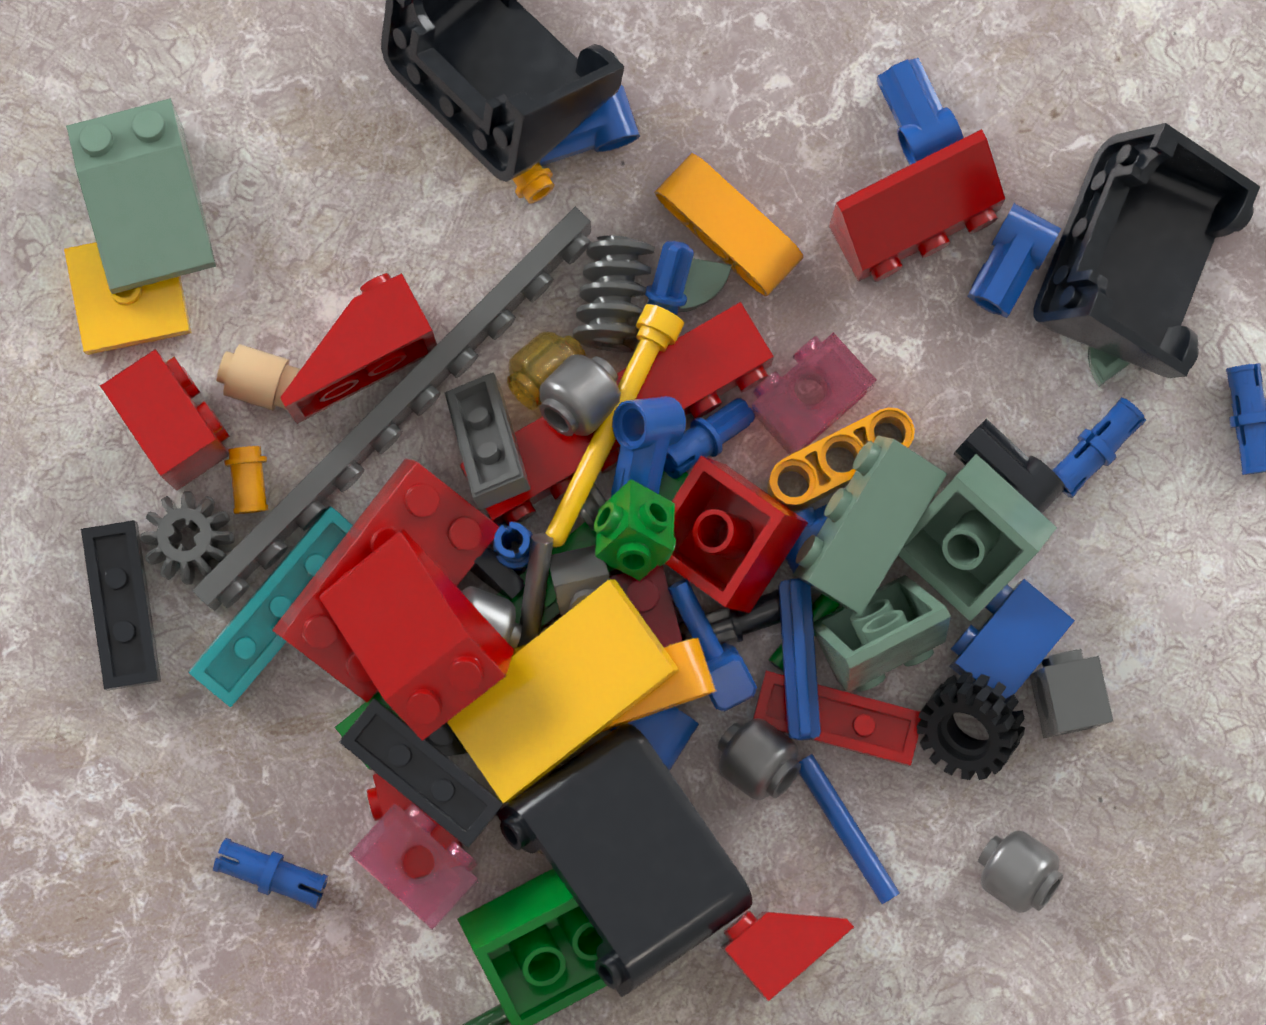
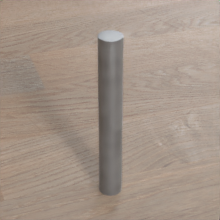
M537 533L531 537L520 617L522 633L517 647L528 644L540 635L553 547V538L543 533Z

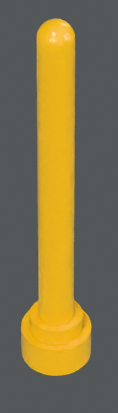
M645 305L636 323V327L639 329L636 338L640 342L618 384L620 390L618 405L621 402L636 399L658 352L665 351L668 344H675L684 326V322L674 313L656 305ZM615 409L596 429L545 534L553 538V547H560L566 542L616 440L612 427Z

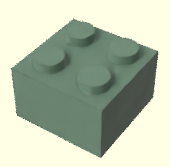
M975 454L929 503L898 556L971 622L1041 550L1057 527L984 460Z

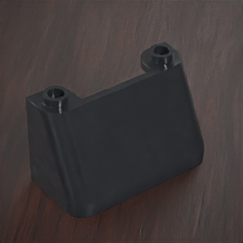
M386 0L381 51L389 71L500 181L507 182L529 171L614 96L621 86L625 66L613 52L601 45L593 44L581 50L578 58L575 57L517 0Z
M1167 123L1119 133L1110 137L1098 149L1088 169L1035 301L1033 317L1038 323L1055 333L1166 378L1187 377L1189 370L1198 358V336L1188 327L1181 326L1215 238L1227 236L1246 227L1253 216V204L1260 186Z
M622 724L505 805L496 814L501 821L500 829L504 838L514 849H523L530 854L536 853L539 850L542 851L604 942L596 949L598 960L595 962V967L602 981L611 989H616L621 998L752 906V895L744 878L641 731L631 724Z

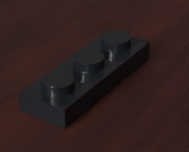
M132 520L81 529L104 690L110 691L161 682L138 522Z
M377 699L372 700L339 741L345 748L468 848L504 806L501 800L426 739L422 741L402 719Z

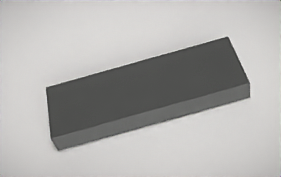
M494 372L445 392L472 497L479 510L530 490L501 385Z

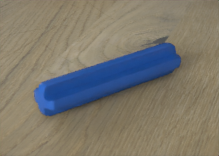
M798 578L781 581L778 591L788 735L791 739L801 741L818 738L821 734L811 586Z

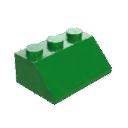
M553 868L457 918L511 1025H534L607 986L598 975L595 967V962L598 960L596 949L604 941Z

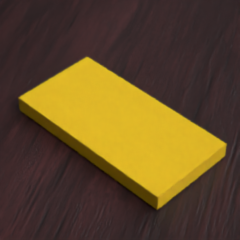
M609 579L514 654L506 677L447 723L502 803H508L678 672L679 668L617 581Z

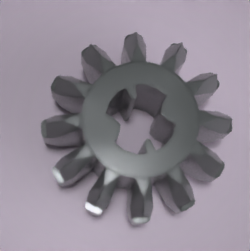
M184 491L181 497V508H177L174 501L166 496L161 499L162 506L167 512L163 518L155 512H148L146 519L157 526L158 529L157 531L141 533L140 539L145 544L158 545L148 552L145 559L151 565L164 561L160 572L162 577L170 580L180 568L182 582L186 585H191L195 578V568L198 567L200 573L206 577L213 570L208 562L214 558L220 563L227 556L223 551L217 549L218 545L234 543L235 535L228 531H217L230 521V517L225 511L211 515L215 507V501L211 497L206 496L196 507L194 494L190 491ZM188 526L192 531L196 532L199 527L200 532L193 537L196 546L188 550L180 544L177 549L176 544L182 540L180 530Z

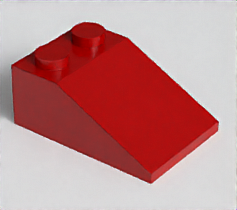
M385 273L367 281L360 287L362 294L350 301L281 395L280 399L296 424L423 359L437 345L433 331L402 273L393 278L390 277L389 273Z
M403 528L321 593L319 597L383 699L422 741L507 675L514 649Z

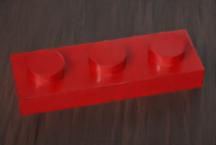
M766 670L753 719H763L777 730L788 734L784 675ZM818 684L821 734L818 738L810 740L908 767L911 766L919 734H917V724L921 720L918 718L920 711Z

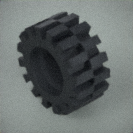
M972 672L962 673L959 679L955 675L947 678L943 684H940L918 716L921 720L917 724V734H925L919 742L923 751L933 748L934 752L929 759L935 765L941 759L945 761L947 766L944 772L951 776L957 768L961 769V779L971 780L975 772L979 780L988 778L991 772L995 775L1007 763L1020 744L1019 741L1024 736L1025 727L1020 726L1025 719L1023 710L1013 711L1019 701L1014 694L1006 699L1001 695L1006 689V686L1001 682H998L994 688L988 686L990 676L980 674L975 682H973ZM954 713H965L976 718L985 727L989 738L987 740H980L965 734L956 724L953 717Z

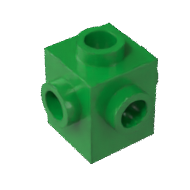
M630 479L598 509V515L594 522V530L597 532L595 557L640 581L657 565L665 564L675 549V503Z

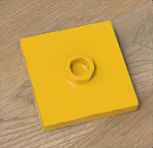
M96 242L64 249L83 352L86 355L192 333L181 276L112 294Z

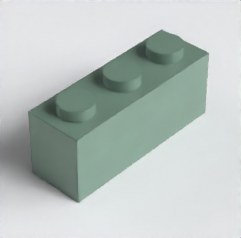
M877 436L874 442H867L857 454L853 463V469L856 470L847 487L837 490L829 500L824 515L828 518L817 536L811 535L801 546L796 557V563L799 566L793 576L844 608L860 615L866 609L947 475L946 472L895 439Z

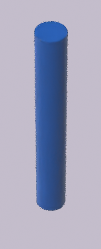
M811 754L799 761L801 764L800 776L880 903L884 904L900 894L814 755Z

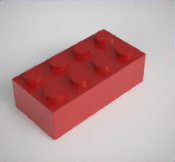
M407 458L403 460L272 629V631L367 703L378 689L319 599L321 593L402 528L457 587L475 564L474 561L483 554L493 541L495 533L499 528L497 524L417 461Z

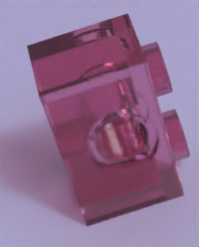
M834 332L823 342L817 336H814L792 357L798 363L783 377L777 371L773 372L752 392L758 398L753 402L751 408L754 411L755 417L789 455L809 446L868 394L877 381ZM803 380H813L823 388L824 399L817 404H805L796 396L795 386Z
M394 803L349 854L428 927L434 930L480 880L472 872L478 862L455 841L447 848L444 847L430 834L437 825L413 803L406 811ZM416 846L428 848L434 857L432 872L422 879L411 877L404 868L405 855Z

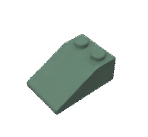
M171 98L66 126L77 176L108 286L112 294L216 267L184 128Z
M903 575L878 588L862 615L842 607L814 621V635L836 680L848 692L854 689L861 692L882 683L886 679L885 673L902 664L909 667L929 659L934 654L933 648L946 642L951 616L945 605L908 576Z

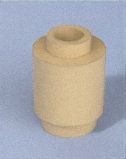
M239 344L234 353L228 351L224 353L216 381L224 384V396L272 411L276 406L286 409L280 397L300 371V368L290 366L289 359Z

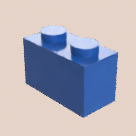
M1025 579L1020 581L1014 588L1007 584L985 606L992 615L980 630L971 624L951 647V650L958 655L949 666L960 676L962 673L972 672L973 682L978 679L980 674L990 676L988 686L992 688L998 682H1001L1006 686V689L1001 694L1005 699L1019 690L1075 621Z

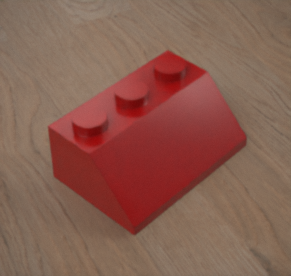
M981 129L836 202L829 227L858 282L871 275L875 282L883 280L903 268L901 260L917 252H920L922 258L933 255L951 243L948 236L964 228H967L969 234H973L998 220L995 213L1000 210L1006 198L983 130Z

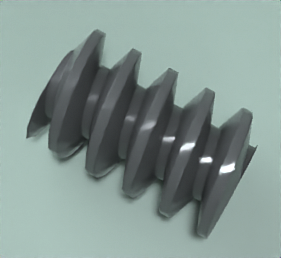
M623 236L597 237L599 241L587 245L586 255L596 262L588 263L583 268V276L593 283L581 286L579 296L590 304L581 305L576 310V317L587 325L574 328L573 339L586 347L598 350L632 353L634 350L624 345V341L628 338H635L639 329L628 324V318L639 317L643 308L631 303L632 297L644 296L646 292V287L634 282L635 276L649 275L652 270L651 267L639 262L638 256L654 254L655 247L641 240Z

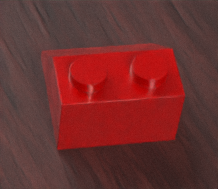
M746 911L723 931L729 941L721 948L762 997L770 1001L850 932L854 926L847 918L761 912L755 917L751 911Z

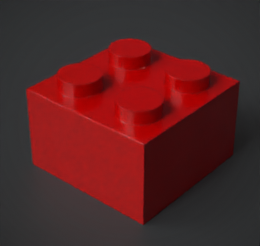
M154 349L100 385L159 475L176 491L229 456V452L222 442L229 438L230 435L205 401L198 406L192 398L201 392L175 356L165 361L159 352Z
M700 456L672 500L675 503L674 537L676 538V546L665 564L724 607L750 613L808 522L726 464Z

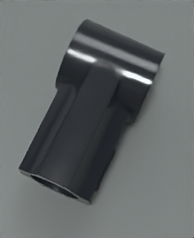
M987 418L954 452V455L964 465L977 454L1041 513L1065 490L1064 483L1045 463L1034 456L1027 457Z

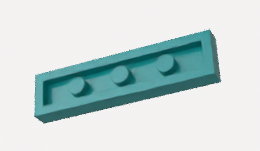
M328 506L188 670V673L231 708L287 642L272 631V629L352 528L353 524L333 507Z

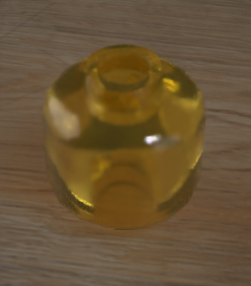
M549 331L539 333L509 359L508 371L510 375L507 377V384L512 394L528 409H540L542 404L540 400L541 384L569 356H586L583 347L576 339L569 335L561 337Z

